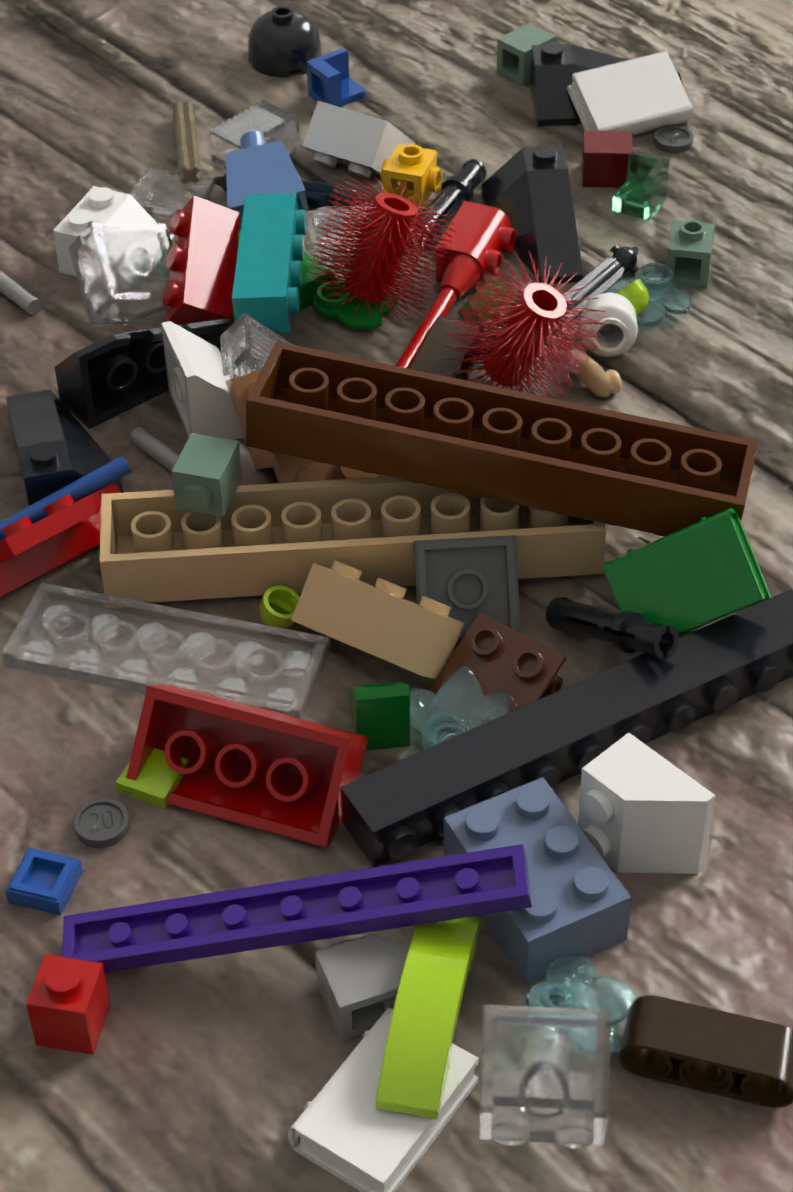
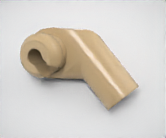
M588 357V360H590L588 362H576L582 372L574 375L595 396L608 398L609 394H616L621 390L622 381L616 370L610 369L604 372L603 368L590 357Z

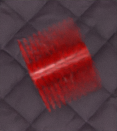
M361 176L371 187H373L363 176ZM391 180L392 194L386 193L379 183L382 193L374 188L379 193L378 195L372 192L367 185L363 187L370 191L369 193L357 188L354 184L347 183L361 191L364 195L342 186L341 188L350 191L358 197L337 191L336 193L343 194L354 201L344 200L337 196L334 198L345 201L354 207L332 202L331 204L344 207L343 209H348L351 212L342 211L338 207L337 209L333 207L329 209L337 210L336 212L344 213L350 218L343 217L342 215L338 216L334 213L330 216L339 217L348 223L338 222L331 217L325 220L339 223L337 225H342L347 229L328 224L327 226L334 227L330 229H338L345 234L327 229L326 231L329 232L326 233H333L340 237L333 238L328 234L322 236L332 238L334 240L331 241L341 243L342 245H338L331 241H322L329 243L325 245H334L340 250L331 249L324 245L321 246L324 248L317 250L319 251L317 253L327 254L329 256L326 257H333L337 261L329 260L325 256L317 257L324 260L313 261L319 263L316 265L330 268L328 270L318 267L313 269L325 271L320 273H330L338 276L317 274L320 276L314 277H328L335 280L331 282L313 281L332 283L325 285L341 284L345 285V287L315 289L346 288L342 291H348L337 292L332 296L350 292L353 295L348 299L350 302L354 297L360 299L356 311L361 300L366 301V308L368 301L370 316V302H375L383 314L379 303L381 302L400 320L382 301H386L397 310L399 309L391 301L400 305L406 311H412L398 303L395 299L418 309V306L407 302L404 298L411 299L415 303H422L424 301L413 299L405 293L414 294L421 298L424 296L418 295L421 293H413L405 287L417 289L425 294L424 292L428 290L415 288V285L409 283H415L422 288L426 287L428 289H431L429 288L431 286L420 284L424 282L414 281L410 277L422 279L430 283L431 281L425 280L428 278H421L415 275V273L424 274L430 279L435 275L421 272L422 270L414 267L423 268L431 273L435 270L425 268L427 266H421L417 262L429 264L433 267L436 266L433 265L436 263L426 262L419 257L429 258L434 262L439 260L430 258L420 251L431 253L435 257H441L443 255L433 252H435V249L441 252L444 250L438 249L439 247H434L425 241L437 243L444 247L447 244L436 242L428 236L445 241L448 239L441 238V236L439 237L430 231L440 232L449 237L452 236L430 225L449 230L453 228L439 225V223L429 221L438 220L446 222L447 220L436 219L422 214L448 215L423 212L417 209L446 208L415 206L416 204L428 201L412 203L409 200L416 195L405 199L401 197L404 189L400 196L395 195V192L393 194ZM424 247H431L434 251H429ZM322 249H328V250H331V251H333V252H335V253H333V254H328L327 252L323 251ZM320 261H329L333 263L335 266L326 265Z
M501 255L513 278L504 271L502 272L512 279L516 286L499 270L496 271V274L500 279H496L501 281L502 284L493 278L491 279L504 287L505 290L501 289L498 285L495 287L482 282L476 284L481 288L483 287L480 285H487L484 287L491 289L493 292L487 291L494 294L495 297L484 290L482 291L489 296L482 295L480 292L478 293L479 295H471L469 298L472 299V302H478L477 300L484 302L486 305L480 304L487 308L480 306L481 308H476V305L472 303L471 306L473 308H460V311L462 313L466 310L470 312L468 313L469 315L480 321H472L469 317H465L466 321H453L455 326L460 323L475 330L476 333L471 331L474 333L471 334L465 329L462 331L464 334L447 333L452 338L456 337L474 346H470L460 340L458 341L468 347L445 346L475 358L446 360L483 364V366L469 370L454 371L462 373L479 370L478 372L485 369L486 373L470 381H478L488 375L480 384L490 377L491 379L485 385L490 382L489 385L491 386L495 381L497 382L495 387L501 384L502 388L506 386L507 389V386H510V390H513V386H516L519 392H523V387L530 394L522 384L524 382L532 394L536 395L535 391L545 397L543 395L545 393L535 384L537 383L552 398L548 390H552L545 385L550 388L552 387L543 382L542 379H544L549 384H551L549 382L551 381L559 388L557 389L559 392L556 394L563 397L565 393L559 384L567 386L570 382H565L553 373L558 375L556 373L558 372L567 380H571L569 374H580V368L575 373L569 370L571 368L562 364L561 361L564 363L568 361L570 364L573 361L575 363L579 361L586 362L589 356L585 350L590 347L580 346L583 344L575 339L588 345L587 343L589 342L587 340L589 339L587 337L595 338L599 336L575 324H580L586 328L588 327L583 324H604L575 314L587 311L599 312L601 310L566 306V304L598 298L589 297L565 300L563 296L579 289H571L561 295L568 287L561 293L558 291L568 281L559 289L558 285L560 282L553 288L552 286L558 272L556 276L554 275L550 285H547L549 271L545 282L546 257L544 283L538 282L539 268L537 276L535 260L534 264L532 261L536 283H532L518 257L517 259L521 265L526 282ZM513 271H514V272L518 275V277L524 282V284L526 285V288H524V286L521 284V282H520L519 279L516 277V275L513 273ZM502 276H503L510 284H508L504 279L502 280V279H501ZM566 307L584 310H566ZM568 314H573V315H576V316H579V317H583V318H586V319H589V320H592V321H587V320H583V319H579V318H575V317H571V316H567V315H568ZM575 327H578V328H580V329H582V330H585V331H587V332H589V333H586V332L577 330ZM574 336L580 337L581 339H583V340L586 341L587 343H585V342L579 340L578 338H576V337H574ZM464 339L473 341V342L477 343L478 345L473 344V343H471V342H469V341H466V340H464ZM569 349H571L574 352L576 351L573 349H576L577 351H579L578 349H580L585 354L584 356L586 358L581 360L573 356L572 354L574 353H572ZM464 351H469V352L481 354V355H483V356H476V355H473V354H470V353H467V352H464ZM532 383H533L543 394H541L537 389H535V388L532 386Z

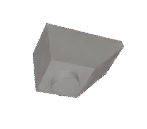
M368 934L353 940H340L328 948L315 951L317 986L341 1042L362 1036L365 1031H369L387 1008L394 1009L409 950L408 946L374 934Z

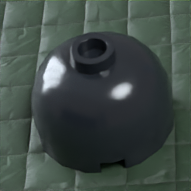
M288 6L275 7L272 11L262 15L255 21L248 36L249 62L252 60L253 69L267 76L290 77L289 70L300 68L301 75L306 74V62L322 56L319 33L314 22L307 15Z

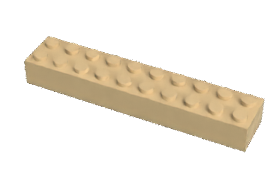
M392 477L240 485L224 517L176 509L174 490L102 494L99 562L106 605L261 596L270 587L278 585L289 587L296 593H302L313 563L331 569L334 560L363 571L360 581L375 586L378 578L401 587L415 586L413 541L516 535L518 579L603 574L606 527L605 523L561 515L555 512L510 504L471 494H463L458 491L417 484Z

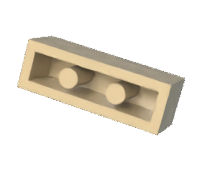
M334 560L331 569L313 563L291 621L423 677L432 679L438 677L451 657L464 625L463 622L448 617L452 607L422 596L420 604L411 602L403 598L407 590L406 588L378 578L375 586L360 581L363 571Z

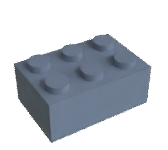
M544 777L444 817V856L519 844L524 846L527 857L532 907L480 916L526 984L627 940L631 896Z

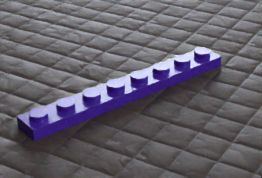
M523 844L67 915L64 916L61 957L103 963L104 972L107 973L531 908L527 857Z

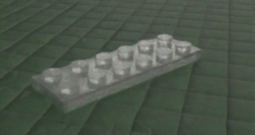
M41 583L2 651L4 665L8 668L144 695L147 686L170 684L303 719L330 653L329 637Z

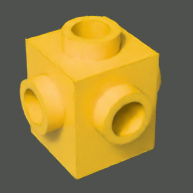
M398 144L389 159L386 158L382 164L381 182L385 192L392 194L391 180L393 194L395 192V195L400 196L404 189L401 197L408 199L410 196L416 195L409 200L410 202L428 201L433 192H438L442 180V169L437 167V151L425 149L415 144Z

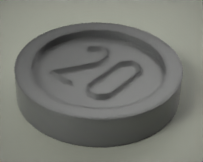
M666 125L655 131L654 145L668 153L685 152L693 145V133L683 126Z
M97 798L86 802L77 810L73 819L77 838L83 844L95 848L109 847L118 843L126 836L130 827L126 807L119 801L110 798Z

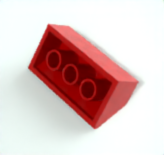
M170 684L147 686L126 778L136 781L153 749L162 750L170 768L184 774L175 790L168 793L167 804L318 846L329 847L342 820L340 787L359 779L369 736ZM181 757L189 759V764L185 765Z

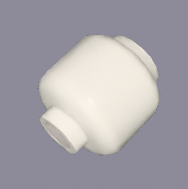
M611 292L598 294L593 297L598 299H590L583 308L601 311L581 313V316L604 323L603 325L583 324L603 335L599 338L587 337L598 346L596 350L591 349L590 351L603 357L619 356L628 351L636 341L638 334L636 311L631 302L620 294ZM580 317V319L587 320V321H592V320H589V319ZM580 325L581 328L586 329V330H588V331H590V332H592V333H595V332L589 330L588 328H586V327Z

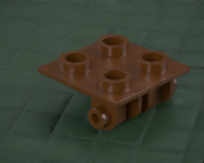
M479 612L426 693L425 699L478 727L537 701L547 694L550 695L559 691L563 685V678L557 676V673L565 662L566 656Z

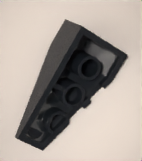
M547 42L543 45H531L530 89L537 126L582 124L567 91L568 85H571L573 82V73L627 61L628 59L572 44ZM677 72V74H678V76H679V78H680V80H681V83H682V85H683V82H682V79H681V75H680V73Z
M543 144L532 148H522L481 184L483 204L498 208L506 214L511 223V228L516 229L515 245L520 250V259L534 276L532 261L534 264L535 260L536 275L538 276L539 268L538 281L540 283H544L545 257V282L549 271L547 284L551 283L557 272L558 275L553 284L565 283L566 281H568L567 283H577L584 275L569 171L563 146Z
M230 318L178 325L218 347L225 363L237 358L235 322ZM162 328L113 334L74 352L54 367L60 401L88 429L169 391Z
M51 389L6 397L29 506L112 461ZM121 479L113 482L118 486L120 492L124 493Z

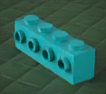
M296 193L245 195L232 292L237 334L273 335L276 333H290L292 314H299L300 299L298 287H302L301 261H304L305 258L303 236L307 235V217L305 209L298 210Z

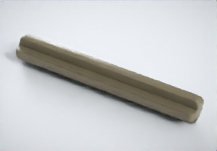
M188 100L183 104L176 101L173 104V121L179 179L184 184L189 181L196 184L201 179V166L193 104Z

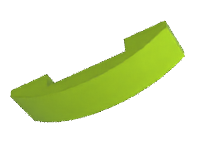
M466 917L416 925L391 1018L375 1100L376 1109L438 1120L449 1071L450 1050L468 971H471L481 927V918Z

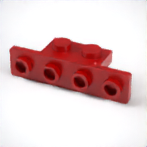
M114 483L77 502H74L69 494L43 507L48 515L46 518L32 524L29 516H26L2 528L1 530L6 538L0 541V597L100 545L102 494L121 493L118 486Z

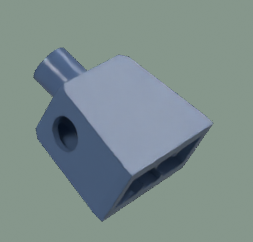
M251 131L242 135L240 138L241 149L231 151L226 155L227 206L229 209L240 212L239 230H241L245 195L296 193L298 210L305 209L306 215H308L309 209L304 185L284 144L280 141L265 144L263 134L258 131Z

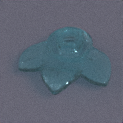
M661 263L643 265L634 278L617 280L605 292L617 294L640 278L647 288L649 303L641 314L636 315L638 327L657 325L664 319L667 312L686 314L691 307L690 294L676 286L677 282L673 276L672 269Z
M462 666L450 676L436 694L420 688H412L409 692L410 726L422 735L421 743L424 750L443 742L449 735L462 734L509 713L510 697L507 693H492L484 696L478 680L466 666Z
M568 955L551 963L546 970L544 981L537 983L530 989L525 1000L526 1017L530 1027L537 1034L545 1038L562 1039L567 1037L579 1050L588 1054L615 1055L619 1053L622 1041L613 1025L628 1017L630 1006L633 1000L638 997L621 980L607 975L596 977L594 965L589 957Z

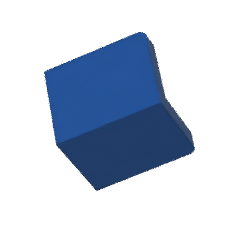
M343 48L306 62L308 95L315 101L341 107L365 97V89L349 77V55Z

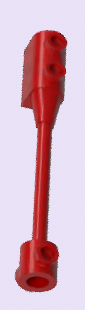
M467 201L463 202L451 221L453 224L448 226V228L453 229H446L445 231L447 232L446 234L455 237L451 238L443 234L441 238L451 241L439 240V243L447 244L445 246L448 247L444 248L439 244L436 245V247H439L438 249L441 248V250L447 251L443 253L436 249V254L445 256L444 258L436 257V259L442 262L440 264L436 263V266L442 267L436 268V271H438L436 272L438 273L436 274V282H441L439 295L395 366L410 369L438 316L446 317L454 302H457L472 287H475L474 283L482 282L484 277L481 270L495 277L498 276L491 264L493 263L501 269L503 261L501 255L503 256L502 252L511 253L516 241V229L511 228V223L504 212L492 206Z

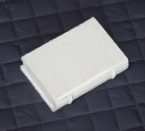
M667 51L573 73V82L567 87V91L585 131H632V136L657 130L666 125L686 123L692 117L693 106Z
M387 1008L369 1031H365L360 1043L312 1102L308 1101L304 1112L288 1131V1140L295 1152L360 1192H396L478 1083V1076L474 1075V1069L479 1064V1058L452 1043L449 1071L438 1120L376 1109L375 1100L393 1014L392 1008Z

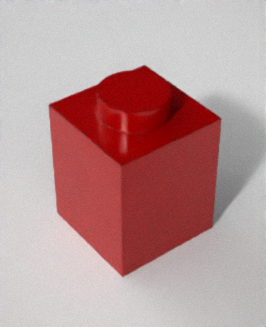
M48 954L44 955L26 1002L36 1046L94 1055L111 1005L103 963Z

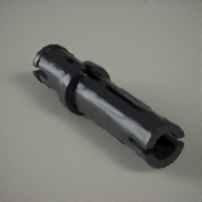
M476 159L465 161L455 175L448 177L443 182L441 192L427 207L446 209H425L424 212H435V214L453 216L464 201H471L473 191L486 178L487 170L485 166ZM422 214L436 219L447 220L446 222L451 218L448 216ZM429 220L434 223H439V225L444 226L446 224V222L438 220ZM430 225V226H432V227H434V228H436V229H438V230H441V229L443 228V227H438V226ZM430 231V232H432V233L435 234V235L438 234V232Z
M565 597L554 598L547 607L546 620L552 628H560L612 643L618 651L630 654L641 651L655 655L657 658L667 659L675 653L678 647L679 635L673 626L646 621L645 617L640 613L628 610L616 613L600 607L571 601Z

